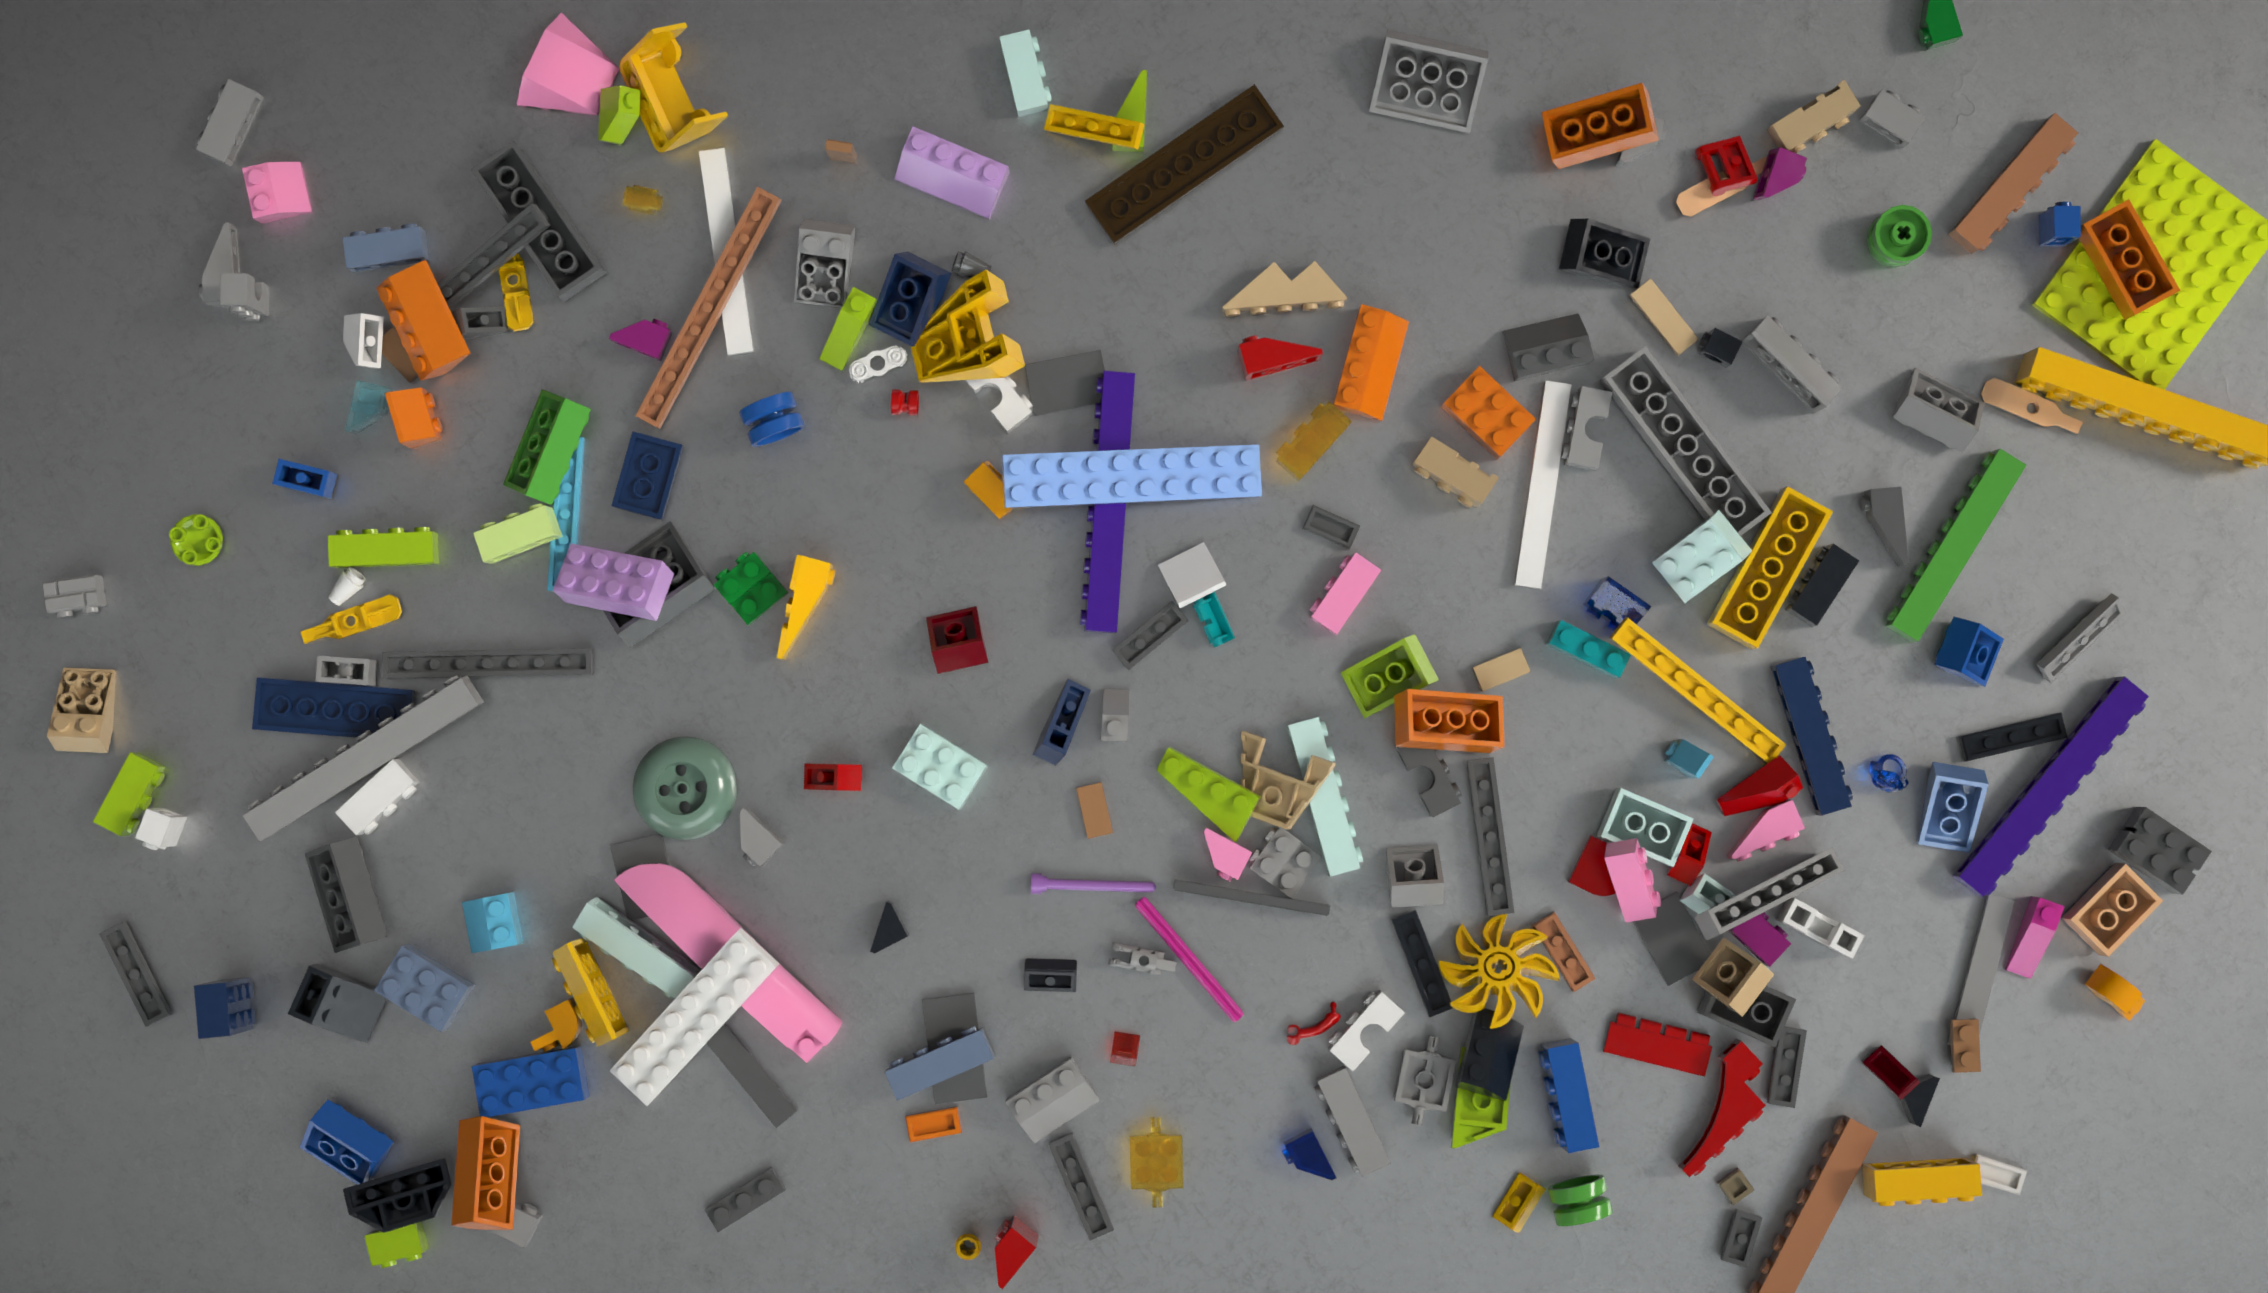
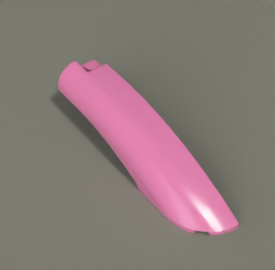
M662 863L639 864L623 871L614 879L620 888L701 969L742 928L698 884L684 872L673 866ZM780 963L741 1005L782 1044L793 1050L806 1063L832 1040L842 1025V1020Z

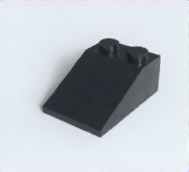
M1588 218L1570 219L1559 269L1579 276L1637 289L1640 285L1650 238Z

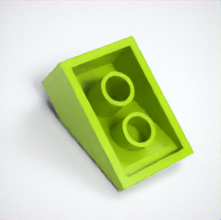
M1415 634L1401 639L1340 672L1364 719L1394 704V695L1406 689L1422 690L1439 681Z

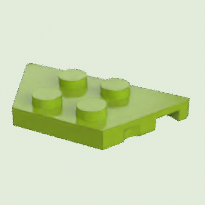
M1460 1047L1458 1072L1463 1056L1464 1047ZM1456 1087L1451 1148L1455 1149L1507 1130L1510 1087L1506 1101Z

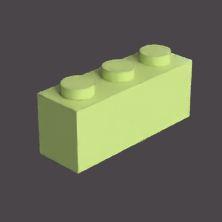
M542 503L528 507V512L520 515L519 513L509 514L504 517L505 521L500 523H486L480 526L481 530L473 533L483 562L489 564L499 562L563 537L553 508L543 506Z

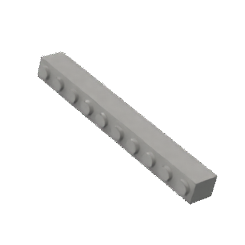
M457 675L443 683L446 688L439 692L433 689L422 696L424 702L417 706L411 703L400 710L402 714L400 717L394 720L391 716L379 723L380 729L373 734L368 730L356 738L357 744L352 747L346 744L335 751L336 757L330 761L327 758L320 760L313 765L315 770L308 775L303 771L291 779L293 784L285 788L281 785L269 793L271 798L265 802L259 799L248 806L250 811L242 816L259 842L275 834L483 703V699L468 676L460 679Z

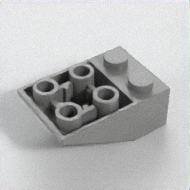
M810 219L803 220L799 228L794 302L835 308L843 307L848 293L855 225Z

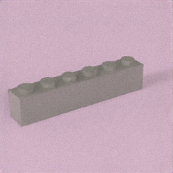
M1833 847L1694 916L1705 939L1709 940L1845 870Z

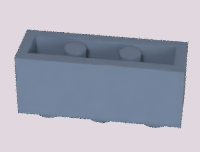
M404 224L401 226V229L391 230L389 227L378 228L376 233L366 234L365 231L351 232L349 237H342L346 268L352 272L408 265L424 260L430 261L426 231L420 226L417 227V224Z

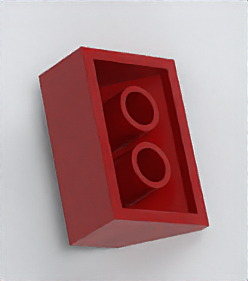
M1016 1216L1011 1221L1006 1218L997 1229L998 1232L994 1238L997 1240L995 1258L998 1286L1002 1290L1036 1249L1039 1237L1038 1234Z

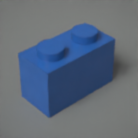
M2057 202L2055 206L2048 207L2045 212L2039 215V246H2066L2081 237L2080 206H2072V202Z
M278 459L272 484L331 499L337 474Z

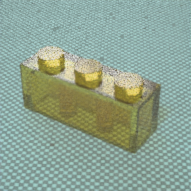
M1330 401L1325 406L1320 403L1310 414L1314 418L1309 424L1306 425L1303 422L1293 433L1296 438L1291 444L1286 441L1276 452L1279 455L1276 462L1298 482L1352 423Z

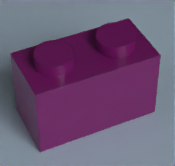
M1765 912L1728 930L1755 957L1769 967L1791 945L1786 939L1789 935L1778 925L1773 927L1767 921L1769 916Z

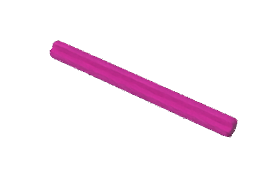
M1142 897L1135 903L1137 910L1232 1022L1238 1021L1244 1015L1243 1011L1147 898Z

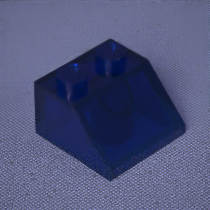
M1609 576L1600 579L1583 603L1588 608L1586 612L1597 620L1601 617L1609 623L1607 627L1613 632L1625 617L1637 625L1652 607Z

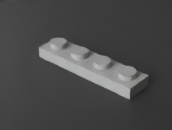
M2111 593L2107 598L2099 602L2097 607L2088 616L2081 619L2070 633L2062 637L2051 651L2042 656L2037 666L2044 679L2052 683L2126 613L2117 596Z

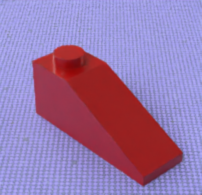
M1779 755L1716 801L1722 814L1729 816L1781 804L1787 799L1795 797L1803 789L1799 775Z

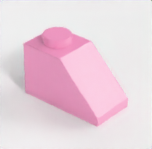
M1205 828L1203 833L1214 868L1219 870L1216 875L1231 882L1232 878L1238 880L1252 852Z

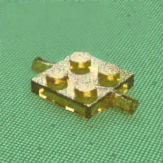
M1150 1117L1151 1133L1130 1136L1131 1190L1145 1189L1152 1192V1207L1157 1208L1158 1197V1208L1163 1207L1162 1191L1183 1188L1182 1134L1168 1135L1161 1133V1117H1156L1157 1127H1155V1117Z

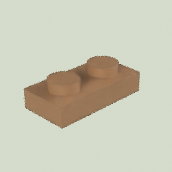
M1950 1019L1952 1072H1981L1979 1019Z

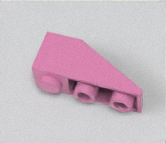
M1787 799L1781 804L1763 809L1727 854L1728 859H1736L1737 862L1750 858L1752 856L1751 852L1760 848L1761 852L1775 847V841L1784 838L1785 841H1789L1800 836L1798 831L1805 829L1793 800Z

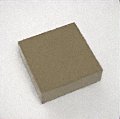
M1738 1167L1717 1182L1732 1205H1735L1754 1191V1188Z

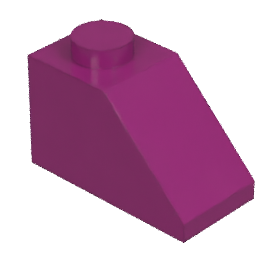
M1781 147L1769 150L1753 199L1758 201L1768 198L1799 183L1806 173L1805 163L1807 158Z
M653 318L652 322L642 320L611 333L609 339L616 344L661 361L672 332L667 329V323Z

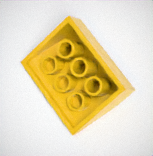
M580 938L553 951V965L558 973L562 972L566 980L563 982L564 988L569 996L573 995L577 1003L574 1008L578 1017L581 1020L584 1019L587 1024L586 1034L590 1042H595L598 1047L629 1032L626 1021L587 940Z

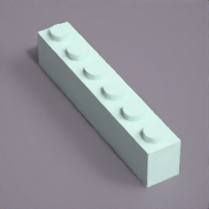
M1319 717L1287 725L1302 780H1304L1311 755L1332 762L1335 761L1333 749L1331 746H1326L1324 739L1325 736H1328L1325 721L1320 722ZM1333 770L1309 803L1326 869L1330 877L1360 869L1359 862H1363L1360 847H1354L1352 837L1356 836L1353 822H1347L1345 812L1349 811L1346 797H1341L1338 787L1342 786L1339 772H1334Z
M598 897L586 903L572 927L581 938L598 945L603 953L617 958L621 961L623 967L634 970L642 976L645 982L656 985L663 990V993L668 998L673 1000L702 970Z

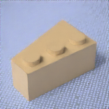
M1843 80L1832 90L1825 94H1820L1815 100L1772 124L1767 131L1777 148L1781 147L1797 154L1806 148L1804 143L1811 139L1815 143L1827 136L1826 130L1835 126L1837 130L1849 123L1848 117L1861 105L1847 82Z
M1432 436L1412 463L1416 467L1414 471L1425 479L1431 477L1438 482L1436 486L1447 494L1450 491L1459 496L1457 500L1468 508H1471V506L1477 508L1481 505L1499 479L1494 474L1489 476L1479 469L1478 464L1473 461L1471 463L1468 462L1457 451Z

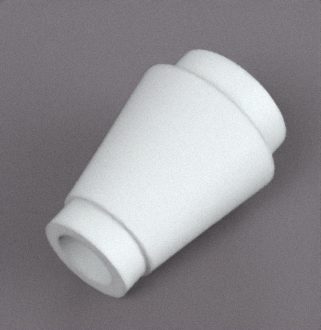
M352 567L343 570L328 598L334 604L341 606L342 603L364 587L365 577Z

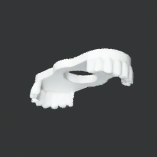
M894 345L881 351H872L866 357L850 364V378L854 382L864 383V380L873 376H883L888 370L898 366L903 367L906 361H908V354L899 345ZM881 356L884 358L885 366L882 370L876 371L871 368L870 361L873 357Z

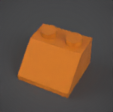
M420 387L385 393L400 444L413 449L442 440L440 432H443V428L439 418L434 416L432 408L435 407V401L430 392L427 393V390Z

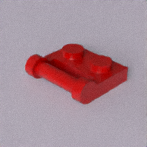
M1740 136L1702 145L1695 150L1697 159L1701 160L1710 181V191L1713 196H1720L1726 191L1757 183L1758 177ZM1717 154L1727 179L1720 180L1711 155Z

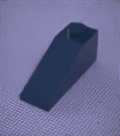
M1070 679L1066 680L1040 734L1033 752L1034 756L1055 766L1062 760L1073 738L1091 692L1090 689Z

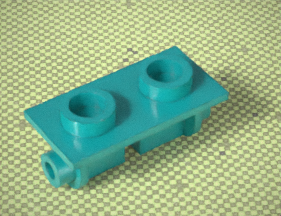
M1215 591L1194 601L1195 605H1193V608H1195L1200 622H1206V626L1203 628L1208 637L1209 644L1212 643L1215 648L1235 639Z

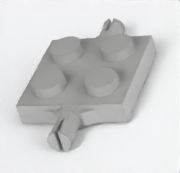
M1429 1036L1426 1051L1417 1052L1404 1049L1394 1101L1409 1104L1414 1108L1411 1123L1415 1125L1417 1122V1125L1422 1126L1425 1110L1434 1109L1444 1112L1447 1110L1457 1060L1442 1057L1436 1053L1439 1037Z

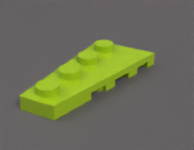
M1168 747L1156 770L1235 843L1238 841L1261 797L1260 795L1172 747Z

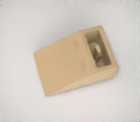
M63 667L47 732V737L55 751L108 753L113 732L116 670Z

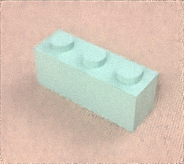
M1030 29L999 36L1018 117L1048 110L1047 102L1052 101L1049 87H1043L1041 79L1046 74L1043 62H1037L1035 52L1040 51L1037 37H1031Z

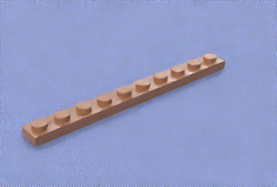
M757 186L635 416L659 429L663 425L782 201L780 198Z

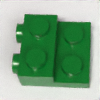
M748 552L743 553L735 561L738 565L731 571L728 568L721 571L715 577L717 582L714 584L716 589L748 626L789 593L755 552L751 554Z

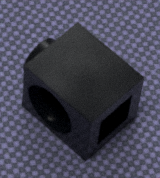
M1714 328L1710 333L1705 332L1699 342V346L1702 349L1699 354L1727 368L1732 365L1743 341Z

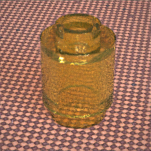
M633 185V187L627 186L623 196V206L628 207L631 211L654 215L656 211L660 212L663 203V196H659V190Z

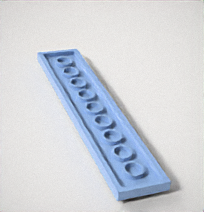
M1259 444L1011 454L1001 456L1004 508L1262 496Z

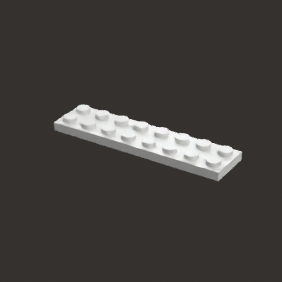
M740 928L609 1071L648 1106L776 969L779 963Z

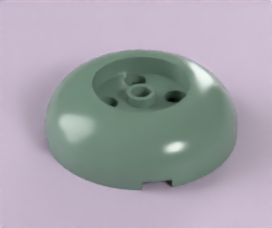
M687 736L665 740L649 750L636 769L633 779V798L637 811L651 829L667 838L694 840L705 837L721 827L734 808L737 798V782L734 768L727 756L718 747L706 740ZM680 764L684 765L687 769L683 776H679L676 773V767ZM699 781H704L707 785L704 792H699L696 789V784ZM680 784L687 786V791L683 794L679 792L680 788L678 787ZM662 785H667L670 788V793L667 796H662L659 792ZM683 801H687L690 804V810L686 813H683L679 808L680 803Z

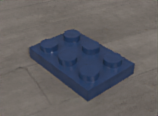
M632 431L611 506L663 520L684 446Z

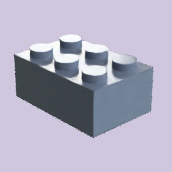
M407 944L401 946L374 991L442 1032L450 1027L475 984L412 945Z

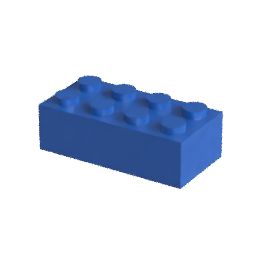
M1572 1038L1540 1044L1542 1051H1538L1540 1066L1546 1070L1547 1076L1543 1077V1083L1546 1093L1549 1092V1095H1551L1552 1102L1548 1103L1551 1118H1554L1557 1128L1553 1129L1556 1144H1559L1560 1148L1562 1147L1567 1153L1598 1148L1599 1142L1579 1043Z
M581 1045L483 1062L472 1066L479 1114L483 1117L583 1101L590 1097Z

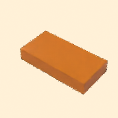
M957 1106L905 1116L910 1142L962 1133Z

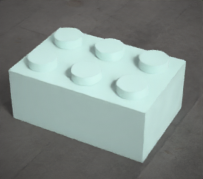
M1718 510L1661 553L1652 564L1683 602L1686 603L1742 562L1752 550L1720 510Z
M920 724L896 761L893 769L960 810L988 765L928 727Z
M1616 788L1596 836L1610 842L1637 838L1640 848H1645L1648 858L1674 867L1694 819L1625 789Z

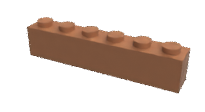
M2056 113L2048 117L1948 235L1970 254L1978 250L1984 251L1992 242L1990 236L1995 230L2000 232L2009 222L2006 217L2011 211L2016 213L2024 205L2026 200L2023 197L2028 192L2033 193L2043 182L2040 180L2041 176L2045 172L2049 174L2059 164V161L2056 160L2061 153L2067 154L2076 144L2073 139L2078 132Z

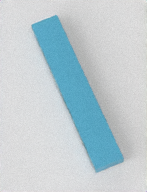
M579 437V445L572 454L569 470L563 476L559 486V494L553 501V510L563 537L550 541L547 591H553L570 544H578L584 437Z

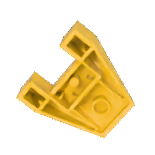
M985 269L965 281L933 313L915 346H911L918 380L921 383L1005 378L1025 366L1020 344L1003 333L996 337L993 335L988 314L1009 302L1003 280Z

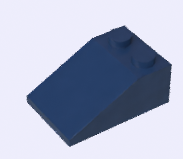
M908 251L894 254L869 325L912 347L915 346L944 295L951 272Z

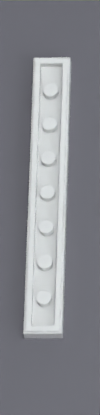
M725 148L699 151L715 265L736 227ZM743 274L722 312L728 356L754 352Z
M1545 381L1515 586L1541 589L1571 384Z

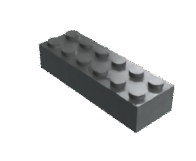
M514 140L471 169L507 223L513 220L530 204L538 206L550 226L524 248L556 295L563 302L607 273L521 147Z

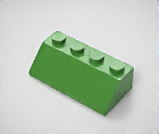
M542 389L503 485L552 505L554 499L559 494V486L563 476L569 470L572 454L579 445V437L583 427L589 421L591 409Z

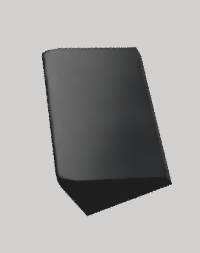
M1025 959L1024 991L1076 992L1077 960Z

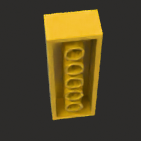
M1788 486L1780 489L1770 508L1772 513L1764 518L1749 546L1752 552L1740 562L1706 624L1751 650L1757 649L1760 646L1833 513L1832 510Z

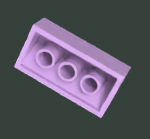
M912 126L902 150L894 179L990 219L1010 172L1007 165Z

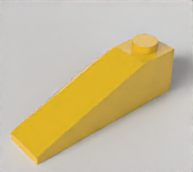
M802 555L796 556L789 588L791 592H794V595L789 598L786 604L785 612L788 621L787 623L784 622L777 652L778 659L785 660L826 593L828 585H833L836 570H832L833 565L831 563Z

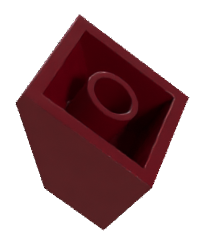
M977 606L926 617L931 652L937 674L988 663Z

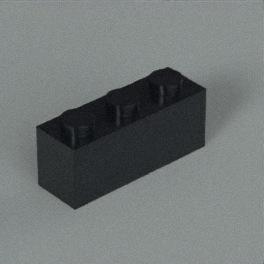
M1834 543L1820 548L1814 558L1817 560L1816 564L1812 569L1809 567L1800 579L1803 582L1798 591L1794 589L1786 601L1789 605L1785 610L1811 627L1819 624L1860 561Z

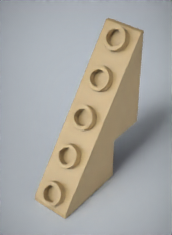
M1316 261L1310 264L1292 281L1273 262L1222 307V312L1225 313L1226 317L1239 316L1241 311H1250L1251 315L1265 314L1268 309H1276L1277 313L1291 312L1294 307H1302L1303 311L1317 310L1318 306L1328 305V309H1338L1344 307L1343 303L1346 302L1347 296Z

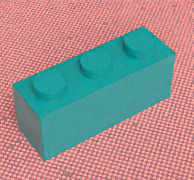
M1562 620L1556 622L1545 644L1614 679L1621 677L1631 657L1629 653Z

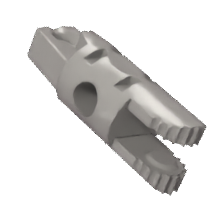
M1112 942L1111 948L1115 951H1125L1131 954L1129 962L1121 961V959L1109 958L1108 965L1138 970L1155 975H1160L1161 970L1175 972L1177 962L1164 959V952ZM1141 956H1147L1148 958L1147 963L1144 965L1139 963Z

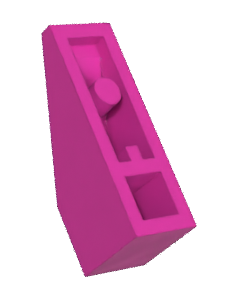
M2030 896L2005 970L2029 979L2032 978L2056 932L2064 906L2040 897Z

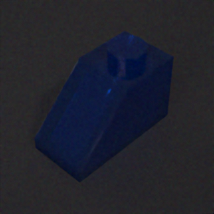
M1312 1128L1284 1142L1286 1149L1282 1150L1289 1165L1294 1163L1299 1170L1329 1180L1337 1178Z

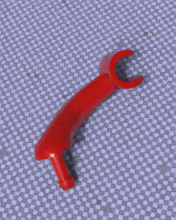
M1331 1002V1013H1327L1324 1019L1316 1025L1302 1029L1297 1025H1289L1287 1032L1295 1034V1036H1287V1042L1290 1045H1296L1302 1038L1320 1035L1338 1023L1341 1016L1336 1013L1337 1004Z

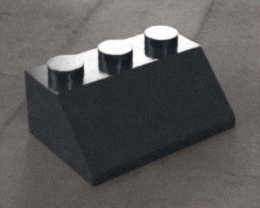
M1485 1008L1472 1014L1455 1087L1506 1101L1524 1025L1511 1018L1505 1025L1490 1029L1495 1011Z

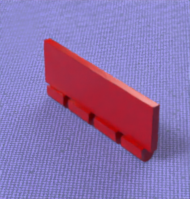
M1619 1012L1615 1022L1610 1021L1603 1052L1705 1077L1713 1047L1708 1045L1710 1035L1691 1031L1689 1040H1686L1687 1029L1666 1024L1662 1034L1660 1033L1662 1023L1641 1018L1638 1027H1635V1016Z

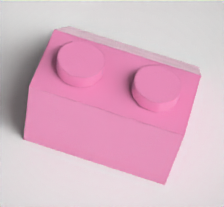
M266 162L242 168L252 216L256 221L264 224L312 213L301 162Z

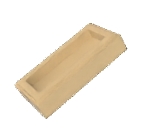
M1521 648L1472 667L1482 692L1531 672Z

